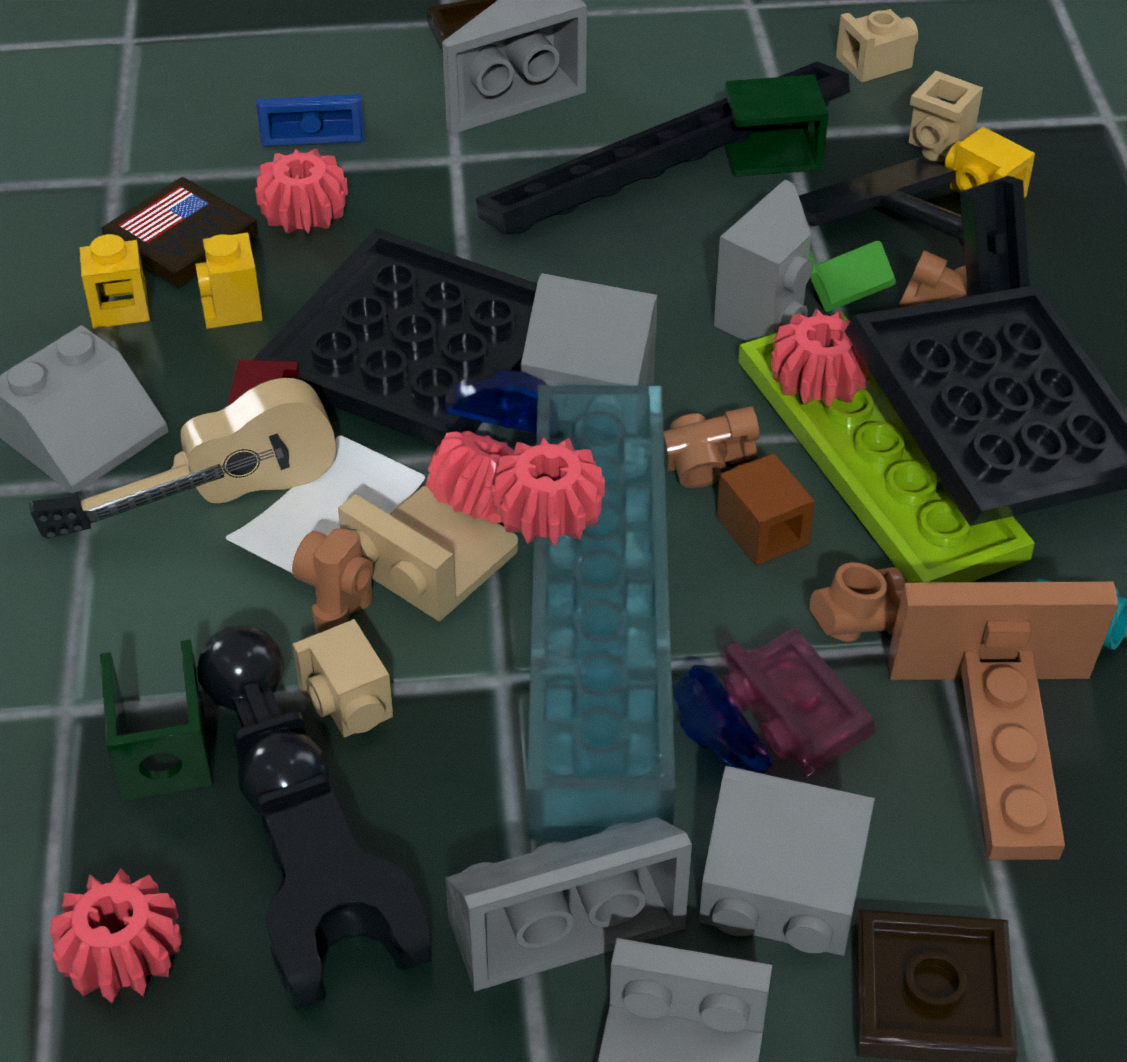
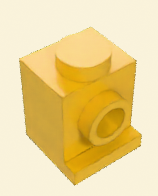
M981 127L963 141L956 142L949 150L945 159V167L955 170L956 181L950 183V188L960 193V191L1011 176L1023 181L1025 198L1027 197L1035 153L985 127Z
M248 232L234 235L220 234L203 239L206 262L196 263L195 266L206 329L262 321L256 269Z
M107 234L95 238L90 246L79 247L81 277L93 329L150 321L147 286L137 240L124 241L120 236ZM133 294L134 297L116 301H102V298Z

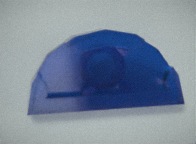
M496 370L493 371V379L477 381L467 386L466 380L457 383L444 396L446 414L555 438L560 425L558 405L556 399L548 392L547 384L544 380L525 372Z
M695 664L673 686L674 699L683 715L679 720L682 729L695 743L704 748H711L732 767L764 774L773 765L770 760L771 756L712 668L706 665Z

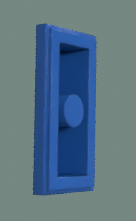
M361 94L256 99L262 147L365 142Z

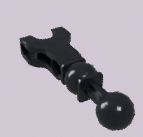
M248 625L228 626L210 636L200 651L197 664L198 681L216 705L236 711L242 726L234 734L239 765V788L255 811L260 813L262 827L283 882V886L273 897L269 906L266 927L271 942L270 949L273 963L293 1009L298 1010L325 1000L326 992L321 981V960L327 949L344 937L364 935L380 941L393 958L397 968L402 970L431 961L430 928L410 875L396 863L386 858L368 855L359 849L338 799L330 786L327 759L310 736L306 735L301 713L290 712L282 715L274 696L282 682L285 669L283 654L279 646L266 631Z

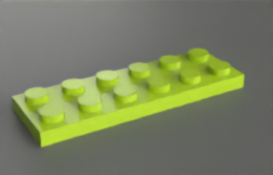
M841 312L843 320L845 322L849 321ZM777 333L740 344L738 359L740 365L895 567L901 571L908 583L972 582L1031 560L1035 542L1013 516L969 526L872 373L870 380L867 381L866 389L856 392L852 402H844L835 398L829 408L820 400H812L808 404L803 405L800 394L783 395L782 384L773 379L771 358L774 338Z

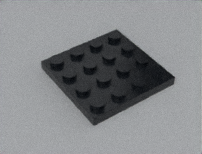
M375 228L253 360L298 361L300 380L309 384L316 391L322 403L439 446L446 433L456 431L460 433L465 431L475 433L520 377L521 362L537 283Z
M1038 285L854 315L844 332L969 526L1127 489V410Z

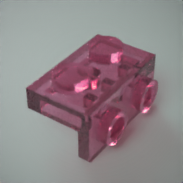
M795 627L749 655L736 641L723 648L729 672L723 676V683L730 697L743 712L750 708L753 709L763 722L761 723V730L772 750L782 760L791 756L806 776L875 734L873 717Z

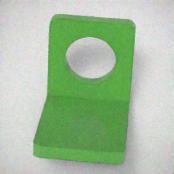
M874 241L818 265L810 249L809 260L813 265L810 279L825 312L889 288L896 283L892 268L880 241Z

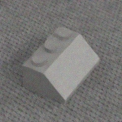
M658 817L633 824L628 822L617 823L595 835L567 843H547L538 847L532 853L497 863H477L466 868L461 873L445 877L448 919L474 992L612 951L615 947L616 938L642 942L685 929L692 843L687 833Z

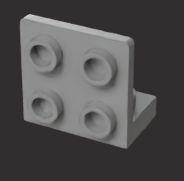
M616 938L611 961L610 1006L598 1062H759L772 965Z

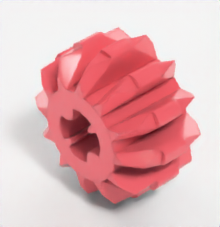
M295 148L293 154L283 155L276 153L274 154L273 162H266L260 165V175L256 179L257 205H260L261 213L266 216L269 226H283L286 234L296 229H304L309 234L311 228L318 226L329 229L331 220L343 217L346 195H348L347 178L344 177L343 168L337 166L335 156H320L318 149H313L308 153H300Z
M816 308L811 317L793 314L790 324L779 326L778 333L774 338L771 370L773 371V379L782 384L783 395L800 394L803 405L808 404L812 400H820L829 408L835 398L844 402H852L856 392L866 389L867 381L871 378V372L844 332L851 321L845 322L841 311L828 316L823 315Z
M471 431L446 433L441 444L437 446L436 451L433 453L428 466L429 474L425 485L434 494L438 502L453 507L454 512L470 515L473 520L481 518L492 524L501 523V515L496 514V506H493L492 485L495 484L499 457L512 455L514 450L508 447L507 442H498L489 435L485 437L479 436Z
M543 435L538 445L531 447L517 442L512 455L499 457L495 484L492 485L493 506H496V514L501 515L505 531H521L527 545L539 537L548 538L554 548L560 536L566 535L573 539L581 540L586 526L597 525L598 517L602 512V497L605 496V478L602 476V468L596 466L590 449L575 450L570 438L565 439L558 445L549 444Z
M120 868L111 883L101 884L100 881L89 874L88 892L84 895L64 893L62 904L64 913L51 918L50 934L54 943L52 955L56 967L60 973L63 972L64 977H71L74 988L82 996L100 987L102 996L112 1004L121 988L131 986L135 992L144 997L147 987L145 978L148 975L169 978V969L171 967L169 956L181 951L182 936L177 924L179 916L176 904L169 897L168 893H160L158 884L152 880L150 875L131 883L130 876Z

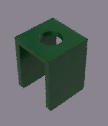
M815 74L733 80L725 83V93L736 126L747 127L802 122V125L762 128L750 133L749 138L745 141L723 144L733 176L741 177L823 170L829 113Z
M191 639L180 641L189 724L127 734L124 702L111 652L100 654L106 746L121 801L213 786L202 691L198 681ZM159 753L172 754L180 759L176 766L164 771H150L140 765L148 756Z

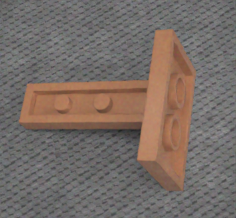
M1114 581L929 582L904 584L887 656L890 680H963L988 860H1060L1065 848L1038 679H1090L1118 607Z

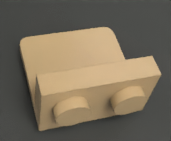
M427 486L417 490L390 514L357 494H354L338 507L340 529L350 530L357 535L362 557L373 563L372 579L439 622L518 552V537L515 533L506 532L505 527L498 523L492 524L481 518L473 520L470 515L454 512L453 507L438 502Z

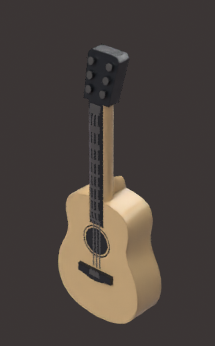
M295 378L269 380L248 390L226 408L217 412L202 414L187 421L181 429L183 451L174 456L173 466L170 470L80 500L79 496L31 501L29 503L31 516L41 536L52 538L91 529V523L195 487L205 500L218 504L232 501L253 491L286 490L311 483L328 471L333 464L336 453L334 432L325 408L316 391L306 382Z

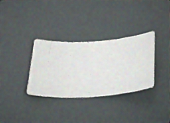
M340 435L335 439L336 453L333 464L325 474L311 483L292 487L262 514L242 528L227 535L226 539L292 573L293 559L304 537L315 530L329 535L333 529H340L338 507L354 494L361 496L390 514L415 493L425 480V475Z

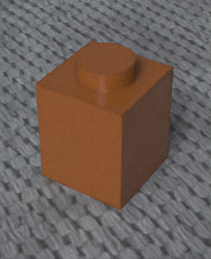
M775 453L749 463L737 465L733 469L720 474L717 518L755 566L809 545L815 501Z

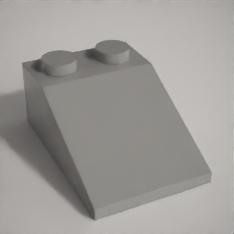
M497 0L442 42L447 130L451 135L586 93L587 5L582 0Z

